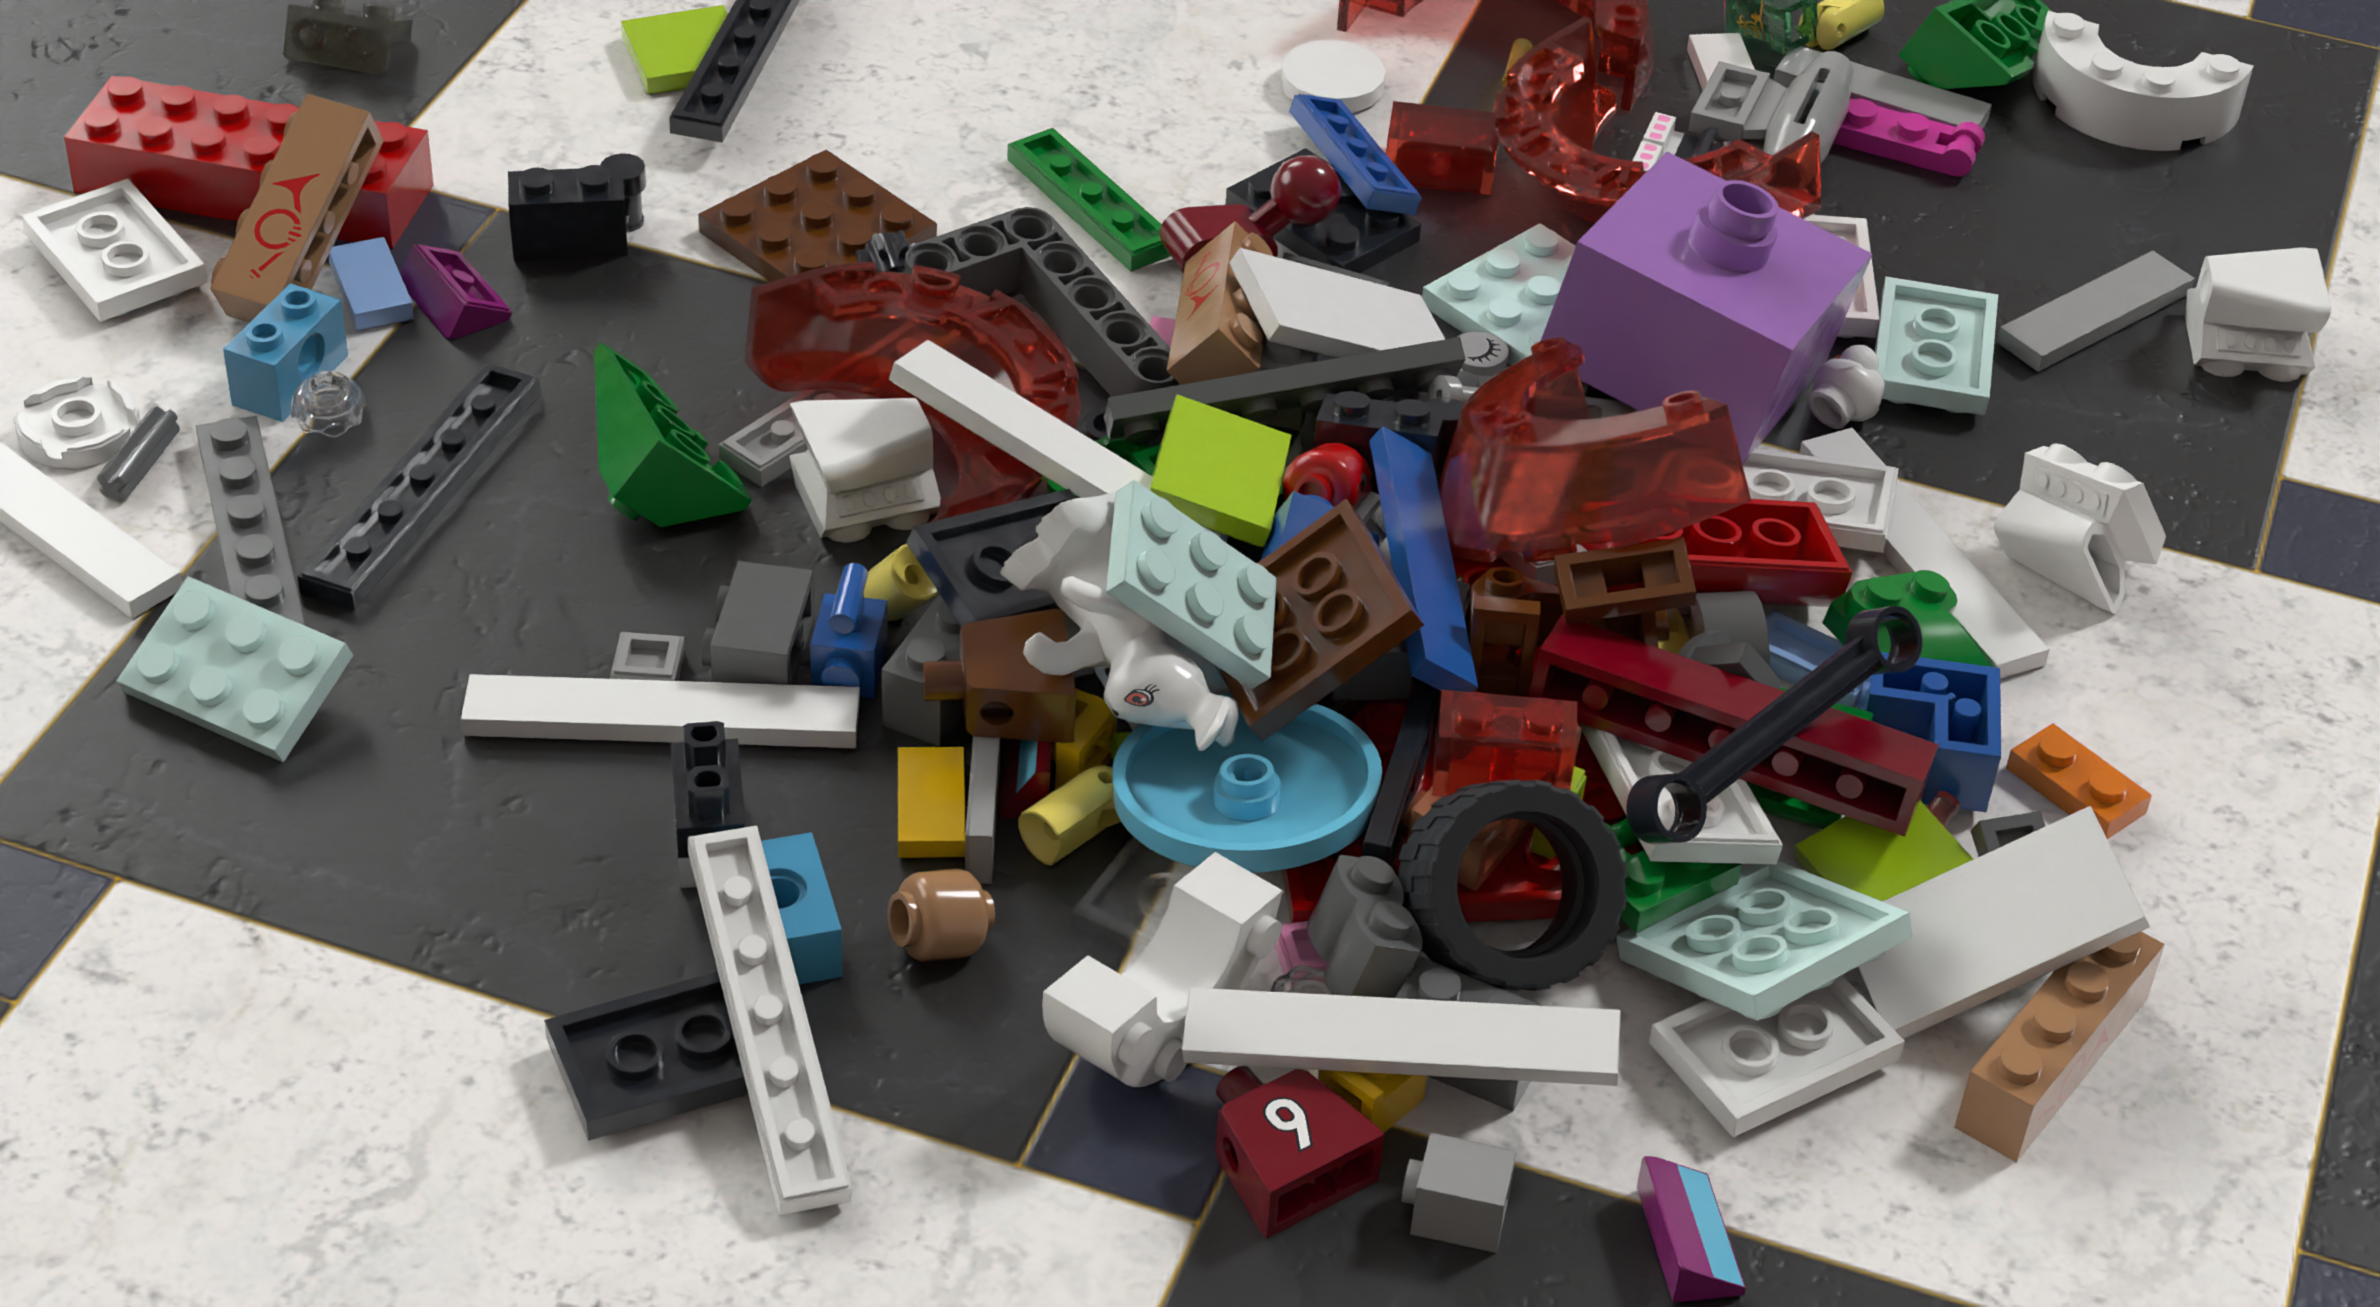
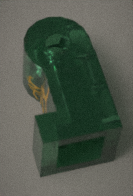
M1724 0L1725 32L1740 33L1742 38H1754L1769 42V50L1786 54L1817 39V0ZM1801 8L1803 13V21L1800 26L1791 22V12Z

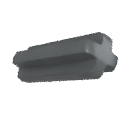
M156 406L146 413L98 474L97 480L101 485L99 491L106 498L113 496L119 501L125 500L130 496L180 431V427L176 423L178 416L171 409L164 411Z

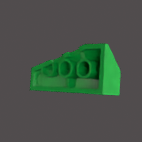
M1953 0L1932 10L1898 56L1909 65V73L1918 82L1940 89L2007 85L2025 77L2032 69L2034 61L2031 58L2038 51L2039 43H2037V40L2042 35L2047 12L2051 10L2040 0Z
M601 342L594 350L599 473L610 491V495L607 497L608 501L626 517L636 521L642 515L659 527L746 510L753 500L737 474L727 463L718 460L713 466L710 462V457L704 451L709 442L700 432L691 429L685 421L676 415L680 409L645 370Z

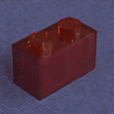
M1393 101L1386 155L1412 186L1491 195L1501 113Z
M1441 690L1434 745L1432 795L1450 796L1457 792L1458 788L1470 784L1505 780H1539L1550 782L1551 786L1557 788H1567L1570 790L1577 751V701Z

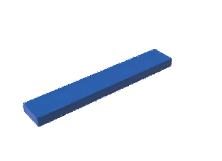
M1382 426L1370 439V446L1393 573L1424 623L1423 627L1405 639L1411 674L1413 677L1456 700L1464 702L1478 688L1432 454Z

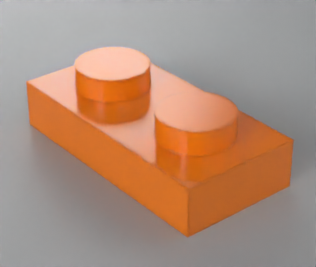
M2054 723L2010 750L2006 765L2007 770L2068 815L2091 806L2107 839L2147 813L2152 797L2149 792Z

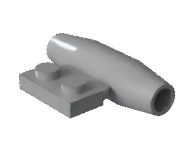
M1823 52L1786 88L1770 79V73L1719 61L1691 112L1688 131L1702 134L1706 129L1718 128L1717 142L1732 141L1741 143L1742 139H1765L1760 177L1770 190L1783 194L1791 193L1797 190L1825 160L1848 113L1854 73L1852 63L1839 52Z

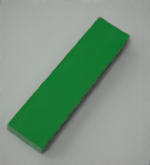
M1054 128L1008 144L1007 160L1130 272L1171 257L1159 238V230L1162 224Z

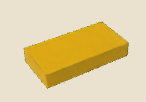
M898 747V858L965 857L964 747Z

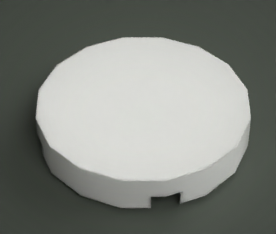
M1326 39L1309 41L1289 51L1283 58L1280 77L1284 94L1292 101L1294 95L1298 94L1342 100L1351 113H1356L1372 107L1383 96L1386 68L1382 59L1369 48L1349 41Z
M74 376L52 381L31 392L23 400L25 408L20 413L16 412L14 424L21 450L35 462L53 468L81 469L104 464L113 457L141 421L134 394L120 383L107 380L108 386L93 384L92 377Z

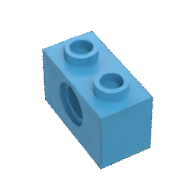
M290 283L223 348L232 406L284 422L348 357L341 299Z
M812 832L761 841L798 984L843 977L842 929Z

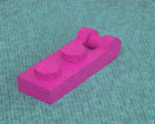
M1850 99L1848 113L1833 144L1943 174L1961 177L1970 172L1976 160V154L1979 153L1985 141V133L1974 122L1966 121L1954 127L1928 120L1925 116L1918 113H1902L1877 106L1869 100Z

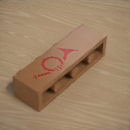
M307 93L298 112L290 115L284 129V140L274 160H270L262 171L260 189L250 209H245L241 213L236 225V237L226 257L221 258L217 262L212 273L210 289L227 316L250 323L290 283L312 290L384 141L370 111Z
M1235 221L1185 262L1166 370L1181 385L1253 373L1260 369L1264 331L1229 262L1239 248L1271 256L1273 254L1269 246L1259 235L1253 232L1248 234Z
M2140 931L2054 970L1970 1071L1954 1128L2009 1159L2018 1162L2147 1001L2165 944Z

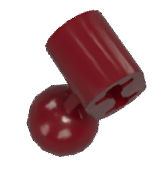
M1315 155L1297 156L1283 162L1273 176L1270 188L1271 199L1254 212L1247 205L1242 204L1181 208L1171 213L1163 221L1159 230V238L1182 273H1184L1185 262L1234 221L1248 234L1253 232L1259 235L1269 246L1273 256L1277 257L1278 246L1273 236L1289 223L1305 226L1327 220L1338 205L1342 191L1334 167Z

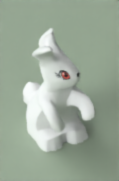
M1116 492L1093 497L1075 498L1057 505L1036 526L1035 531L1039 534L1038 538L1014 551L1011 557L1004 563L1000 574L1021 591L1032 588L1048 591L1057 605L1081 629L1079 633L1067 642L1056 643L1041 632L1034 634L1025 642L1023 654L1027 661L1043 674L1064 676L1081 669L1094 667L1110 668L1104 691V702L1115 717L1138 724L1195 730L1196 745L1199 751H1204L1214 741L1218 742L1222 747L1231 745L1235 739L1239 718L1237 701L1234 698L1210 693L1201 669L1189 656L1169 644L1168 633L1106 593Z

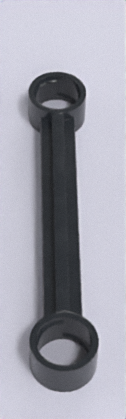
M1900 606L1868 609L1857 613L1848 625L1846 645L1692 764L1680 773L1652 775L1638 780L1631 788L1626 803L1627 819L1634 834L1648 844L1682 843L1695 838L1704 826L1707 814L1706 804L1870 676L1904 672L1911 669L1917 663L1922 651L1923 638L1920 625L1915 616L1909 610ZM1881 622L1887 628L1891 642L1887 660L1882 655L1878 645V629ZM1664 787L1671 794L1675 805V817L1669 830L1663 826L1658 814V799Z

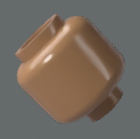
M950 869L918 872L905 878L898 891L889 900L887 909L889 932L897 946L903 947L908 955L915 960L932 962L967 958L979 951L986 939L987 931H990L994 925V902L991 895L982 889L979 881L968 871Z

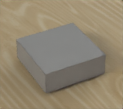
M621 632L610 679L679 681L685 657L684 637Z

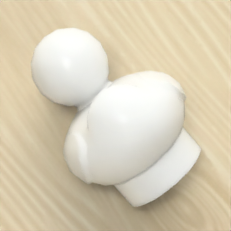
M1865 345L1850 346L1841 355H1837L1835 358L1825 362L1818 369L1814 380V391L1808 397V404L1815 417L1826 426L1841 429L1849 421H1865L1878 412L1885 390V383L1882 375L1877 371L1879 368L1878 357L1871 348Z

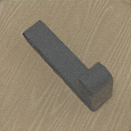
M1032 207L1017 208L919 242L911 246L906 252L902 303L905 309L916 317L922 319L941 318L1018 290L1111 397L1180 385L1166 371L1170 347L1046 211Z

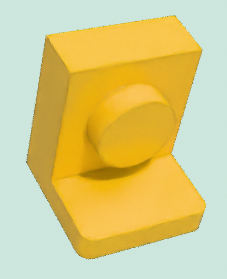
M1076 688L1074 742H1053L1052 760L1056 762L1055 790L1087 769L1094 766H1106L1112 758L1110 745L1113 733H1117V717L1111 712L1104 699Z

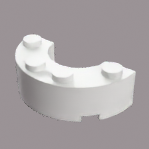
M2047 12L2033 69V85L2040 100H2046L2048 97L2057 106L2055 116L2072 128L2096 139L2119 146L2142 150L2171 151L2180 150L2182 141L2201 138V144L2211 143L2223 137L2237 123L2253 65L2241 63L2229 55H2212L2201 52L2194 61L2176 67H2152L2136 64L2117 56L2104 46L2098 36L2099 24L2085 21L2080 16L2072 13Z
M1214 852L1174 885L1168 909L1156 934L1143 953L1124 973L1119 974L1087 955L1043 991V1019L1048 1034L1057 1043L1128 1086L1144 1087L1162 1079L1167 1082L1175 1080L1187 1064L1183 1062L1182 1045L1189 988L1243 990L1259 959L1266 957L1273 950L1280 937L1282 924L1276 920L1283 890Z

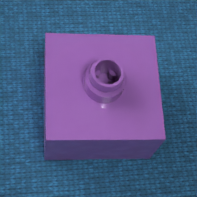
M1666 152L1577 242L1535 357L1744 464L1753 450L1760 445L1814 379L1820 366L1827 361L1873 254L1778 207L1774 197L1759 186L1739 180L1726 181Z

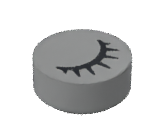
M1481 331L1467 332L1458 336L1461 338L1466 358L1462 366L1463 371L1473 373L1474 375L1494 376V381L1505 374L1509 348L1501 338Z

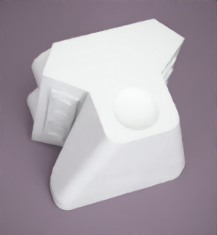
M2301 247L2206 256L2196 288L2187 290L2185 321L2194 366H2201L2205 371L2221 377H2234L2240 375L2244 370H2254L2264 377L2280 382L2296 380L2301 375H2308L2315 369L2316 366L2308 332L2319 333L2331 314V302L2318 250Z
M916 398L803 400L789 403L808 448L806 452L789 455L794 482L820 538L828 537L834 541L844 543L855 542L864 539L870 534L872 527L884 524L894 529L912 530L913 526L926 523L931 514H936L943 505L933 470L932 429Z
M2057 443L2051 444L2050 447L2042 446L2025 453L2020 489L1997 517L1994 524L1995 534L2008 557L2112 614L2117 613L2125 595V561L2157 565L2166 538L2143 483L2137 481L2130 473L2115 464L2103 462L2096 466L2088 463L2073 449Z

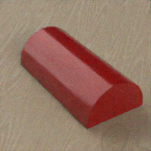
M1583 490L1576 523L1577 543L1587 551L1684 537L1696 593L1754 591L1758 595L1761 604L1829 607L1831 602L1845 594L1851 579L1852 571L1815 502ZM1635 583L1606 587L1607 593L1635 589Z

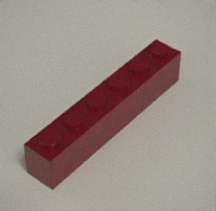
M1561 615L1540 648L1526 702L1550 713L1694 762L1785 691L1585 622L1565 624L1564 615ZM1831 707L1739 779L1905 837L1921 800L1939 744Z

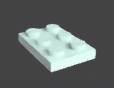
M1885 276L1880 303V321L1875 344V354L1879 360L1877 371L1880 372L1885 383L1882 399L1898 404L1911 403L1941 408L1953 413L1966 412L1985 416L1990 398L1998 294Z
M1132 480L1116 491L1106 593L1250 689L1270 679L1276 577L1269 573L1262 565L1253 562L1221 540L1214 532L1205 529L1173 507L1169 501L1157 496L1137 481Z
M188 576L116 682L125 693L284 762L354 655L346 643Z

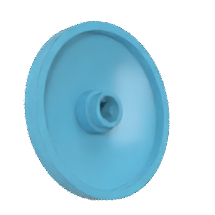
M1232 694L1219 695L1234 698ZM1316 703L1263 742L1249 728L1238 707L1239 718L1234 742L1228 747H1222L1218 742L1214 741L1204 751L1198 750L1195 730L1140 724L1125 738L1114 758L1112 767L1113 801L1122 824L1138 841L1149 849L1171 860L1193 867L1200 865L1214 852L1251 873L1294 868L1328 857L1351 844L1368 828L1382 787L1381 760L1371 739L1346 717Z

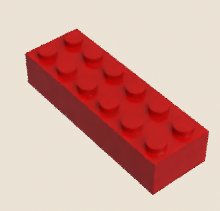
M111 76L64 136L74 193L85 194L129 179L153 207L238 222L241 213L245 209H250L260 189V178L265 165L270 160H274L284 140V129L288 118L292 113L298 112L299 108L292 104H274L245 99L239 95H222L193 90L187 86H170L146 82L130 76ZM374 121L384 141L336 239L360 242L384 237L389 249H393L434 186L428 130L408 127L397 122L384 123Z

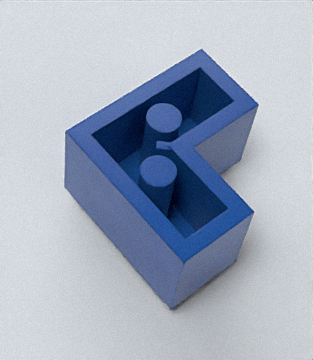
M1881 652L1887 660L1889 653ZM1919 657L1917 663L1907 671L1872 675L1865 680L1858 709L1873 713V722L1939 744L1921 802L1927 805L1986 813L2001 760L2000 668Z

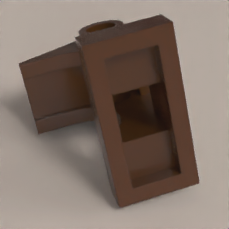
M1684 537L1554 556V573L1565 624L1585 622L1659 648L1658 643L1669 641V623L1666 610L1695 606L1697 591ZM1635 583V589L1607 593L1606 587Z
M1491 567L1472 584L1467 633L1478 688L1464 702L1462 701V721L1481 722L1488 714L1495 716L1512 695L1523 701L1527 700L1532 681L1536 648H1541L1561 615H1564L1557 586L1524 577L1523 573L1510 567ZM1521 649L1519 667L1517 668L1509 661L1514 659L1515 651Z

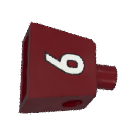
M1238 1066L1230 1070L1219 1081L1216 1095L1224 1105L1218 1111L1215 1145L1217 1158L1259 1231L1266 1239L1379 1181L1384 1133L1307 1070L1294 1069L1263 1084L1248 1066Z

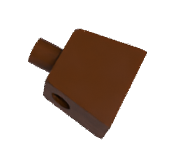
M1052 609L966 623L960 629V660L927 661L922 663L924 701L963 700L966 731L972 736L1060 743L1074 742L1076 690L1073 672L1064 676L1043 674L1031 665L1023 654L1025 642L1039 632L1056 643L1068 641L1064 611L1062 609Z

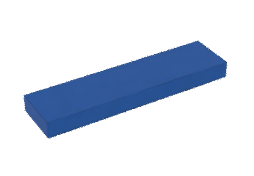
M1304 94L1294 95L1289 110L1290 114L1367 209L1416 215L1422 199L1421 196L1342 100Z

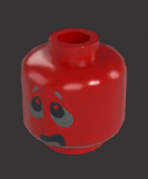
M1325 443L1297 456L1287 467L1282 482L1283 498L1286 501L1292 492L1295 491L1302 495L1322 497L1334 507L1347 499L1353 508L1357 510L1370 492L1373 491L1372 472L1367 461L1355 449L1342 443Z

